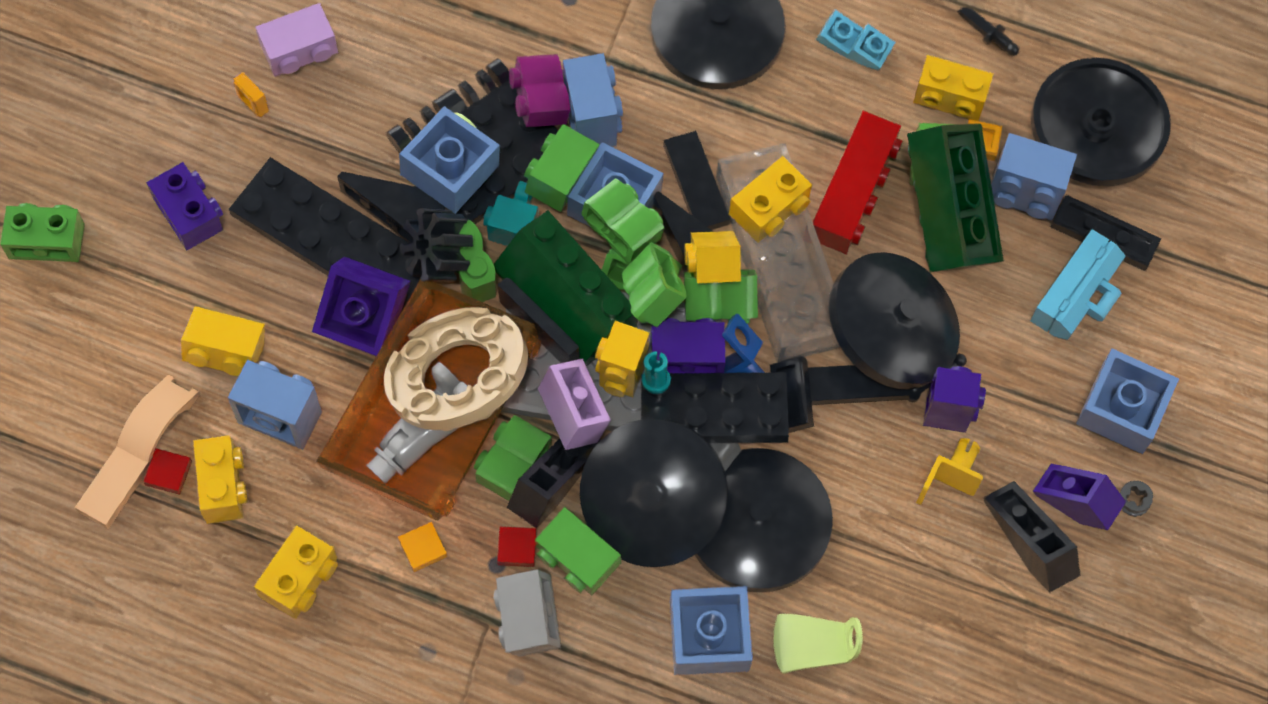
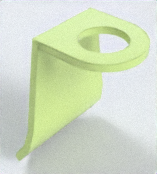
M778 614L774 626V652L777 665L782 673L850 663L860 654L862 627L859 619L856 617L850 618L846 623L796 614ZM854 628L856 631L855 646H853L852 634Z

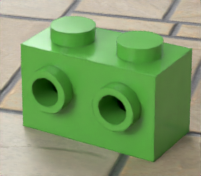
M563 124L556 135L550 133L541 148L543 152L539 160L533 158L524 174V177L528 178L525 193L562 212L568 202L569 194L600 144Z
M30 203L6 206L0 245L8 259L79 262L84 222L78 209L68 205H56L53 208L38 207Z
M566 507L559 512L535 539L536 547L539 549L536 555L551 569L556 565L567 574L564 578L565 581L579 593L585 589L590 595H593L621 564V555Z

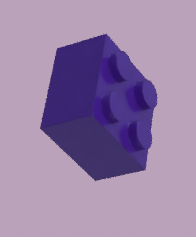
M344 256L331 265L312 332L379 357L391 347L411 281Z

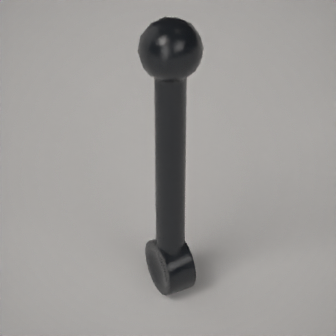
M961 353L957 354L949 369L965 366L967 363L966 356ZM931 383L923 387L909 389L910 397L908 401L912 403L917 402L920 399L921 393L928 389Z

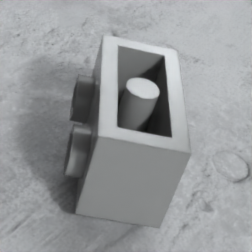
M536 569L496 578L497 589L494 591V602L501 614L502 626L499 627V640L506 653L520 657L561 648L551 575Z

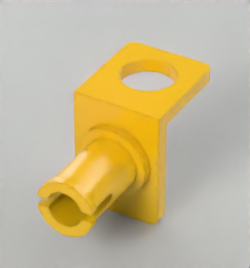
M961 438L957 443L951 460L938 455L916 503L922 504L933 479L941 481L970 496H974L983 479L981 474L971 470L976 456L980 452L979 444L973 441L969 452H966L965 450L970 439Z

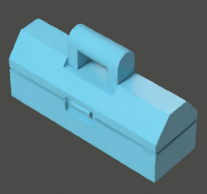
M1091 229L1037 306L1030 321L1046 332L1049 330V334L1054 337L1069 340L1086 314L1097 321H1103L1121 295V291L1109 283V280L1125 258V254L1117 244L1112 241L1108 242L1109 239ZM1096 290L1104 294L1097 305L1089 301Z

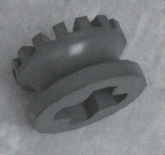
M1138 480L1126 483L1120 492L1126 501L1122 510L1129 516L1137 517L1142 516L1144 513L1146 514L1153 501L1151 488ZM1131 491H1135L1136 495H1143L1144 498L1141 501V506H1137L1135 501L1128 502L1127 499Z

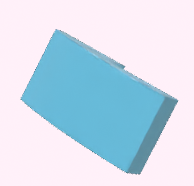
M837 10L829 16L816 38L818 42L834 52L875 70H879L896 43L869 24L864 28L860 27Z

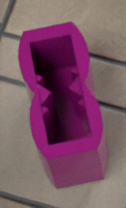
M558 55L517 57L515 67L510 68L509 80L511 88H516L518 94L516 97L518 117L523 116L526 127L567 124L570 114V101Z

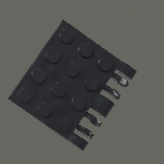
M498 58L486 65L487 72L481 69L475 74L477 82L483 87L487 95L479 99L476 91L468 82L463 81L458 85L461 94L470 104L469 107L466 106L464 100L453 88L432 101V105L437 113L445 106L453 113L464 115L479 131L500 145L499 167L456 212V214H463L467 220H471L474 224L484 219L489 205L494 207L498 195L511 199L514 198L519 181L526 183L528 181V178L524 177L528 165L533 158L537 160L543 155L541 148L550 133L556 135L558 132L554 125L525 126L523 116L518 117L516 112V97L518 94L516 88L512 89L510 86L509 69ZM428 106L420 110L421 117L427 124L436 115ZM410 117L402 122L406 132L398 124L386 132L389 141L399 153L411 142L408 134L414 139L421 131L416 122Z

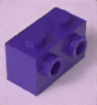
M184 162L146 182L153 200L186 251L223 231L219 217L224 214L214 197L207 199L203 193L206 186L196 170L190 173Z
M666 318L658 327L651 325V352H657L658 361H660L661 353L667 357V371L669 373H724L725 339L722 334L725 330V322H716L710 318L698 319L695 322H680L675 318Z
M958 366L951 369L937 367L927 392L923 426L966 433L970 422L977 421L979 409H983L986 388L980 387L981 374L973 373L966 367Z

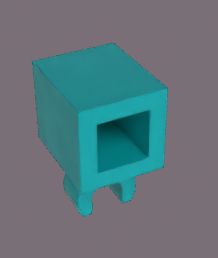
M519 181L514 199L498 195L494 207L488 206L483 226H487L489 241L508 246L521 228L539 216L538 206L530 204L533 197L525 193L526 182Z

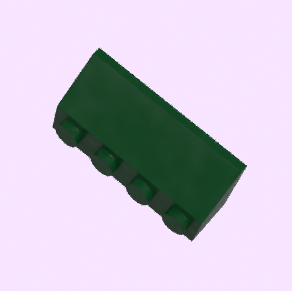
M941 125L907 133L909 143L908 154L912 162L914 189L917 193L920 210L919 221L923 228L926 247L925 257L930 273L1004 261L982 125Z
M549 210L521 228L494 263L495 272L502 280L507 277L510 278L579 346L580 359H583L586 366L597 359L595 355L602 337L608 339L615 321L637 328L638 320L631 312L632 306L630 301Z

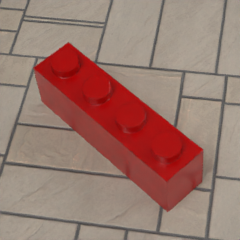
M864 110L862 111L811 224L809 240L846 255L852 243L855 245L859 244L866 227L861 224L864 215H872L878 197L873 194L877 186L884 187L891 168L886 167L889 158L896 160L903 144V140L898 138L902 125Z

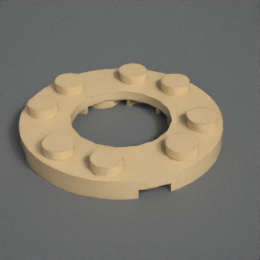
M480 307L448 311L419 325L408 334L410 340L399 352L394 351L385 369L384 388L392 407L407 423L428 430L450 431L454 428L466 426L490 417L496 409L510 398L518 388L526 372L528 363L527 346L517 325L506 315L501 317L491 314L488 308ZM467 344L480 346L489 352V368L479 375L478 383L474 387L468 385L466 391L450 396L447 393H443V396L435 395L432 390L425 388V372L431 362L441 353L453 347Z

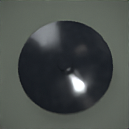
M656 0L651 15L652 43L665 67L683 81L707 89L737 88L760 78L777 60L785 36V16L779 0Z
M1108 58L1079 59L1055 70L1041 85L1031 111V129L1034 140L1077 154L1070 178L1095 186L1121 185L1143 176L1161 157L1169 140L1171 129L1170 113L1166 100L1152 80L1138 69L1121 61Z
M871 253L852 262L838 275L833 284L829 298V316L834 335L849 360L871 379L893 388L915 389L931 383L937 367L949 369L954 362L960 344V327L956 310L949 295L939 281L918 263L893 253Z
M651 418L624 424L607 434L595 446L584 465L580 481V505L585 522L592 531L621 555V560L643 567H665L683 562L694 556L711 541L720 528L725 516L728 503V483L723 464L716 451L704 437L681 423L667 419Z
M743 449L725 471L728 483V503L721 526L711 541L696 553L695 557L707 572L728 586H747L748 592L778 591L804 579L821 561L832 533V507L828 494L819 478L798 459L772 449Z

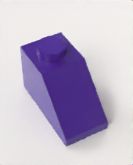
M1052 463L1033 490L1037 497L1079 524L1109 530L1126 503L1107 475Z

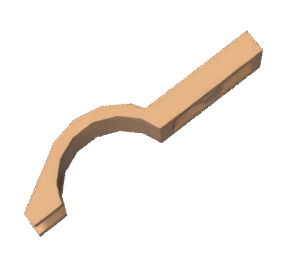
M167 375L144 396L125 423L118 439L117 447L75 506L77 512L109 529L146 475L154 450L162 434L177 415L191 409L200 395L199 391L193 388L188 391L175 384V378Z

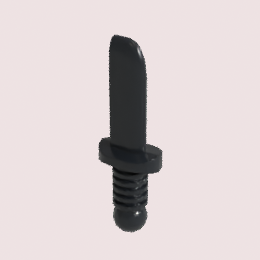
M962 7L957 11L964 20L985 36L983 41L986 44L995 43L1004 52H1007L1009 56H1016L1019 53V46L1003 33L1005 31L1004 26L999 24L994 27L975 10L968 7Z

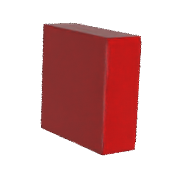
M155 448L143 482L145 486L180 495L192 460L187 456Z
M500 526L497 565L535 567L537 529Z

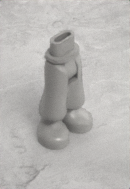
M440 362L432 368V376L436 383V390L433 391L435 395L443 396V393H447L450 396L467 390V385L459 381ZM401 418L381 441L380 447L383 451L377 447L375 449L377 455L366 466L386 484L396 473L402 475L407 468L413 465L433 445L452 434L458 428L450 431L428 430L413 426Z

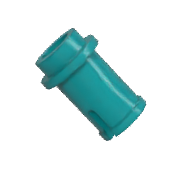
M650 352L644 358L645 372L642 375V384L650 393L660 394L667 390L671 383V377L667 371L668 359L661 353L660 361H658L657 352Z

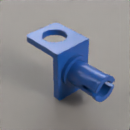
M739 314L733 315L722 335L736 352L725 358L724 373H765L754 361L763 341ZM736 328L744 333L747 342L746 346L738 341L735 335Z

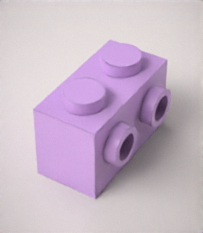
M320 3L256 26L259 43L274 77L280 74L293 73L301 66L312 62L325 61L333 54L338 53L335 35Z
M583 359L550 365L538 387V391L565 450L598 443L611 419Z

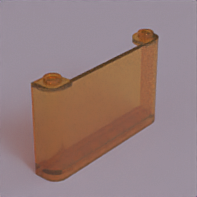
M420 279L316 462L326 471L437 521L442 516H448L454 507L457 490L505 403L496 409L490 417L459 427L452 434L433 445L413 465L407 468L402 475L396 473L385 484L366 465L377 455L375 452L377 447L383 451L380 447L381 441L401 419L385 393L384 374L387 363L394 351L399 352L410 340L408 334L427 320L448 311L480 307L488 308L491 314L501 317L506 315L517 325L524 338L528 350V361L536 357L541 346V340L538 339L535 324L434 281H421ZM467 344L453 347L441 353L431 362L425 372V388L432 391L436 390L432 368L438 362L443 364L459 381H462L467 386L471 385L474 387L478 383L479 375L489 368V352L480 346Z

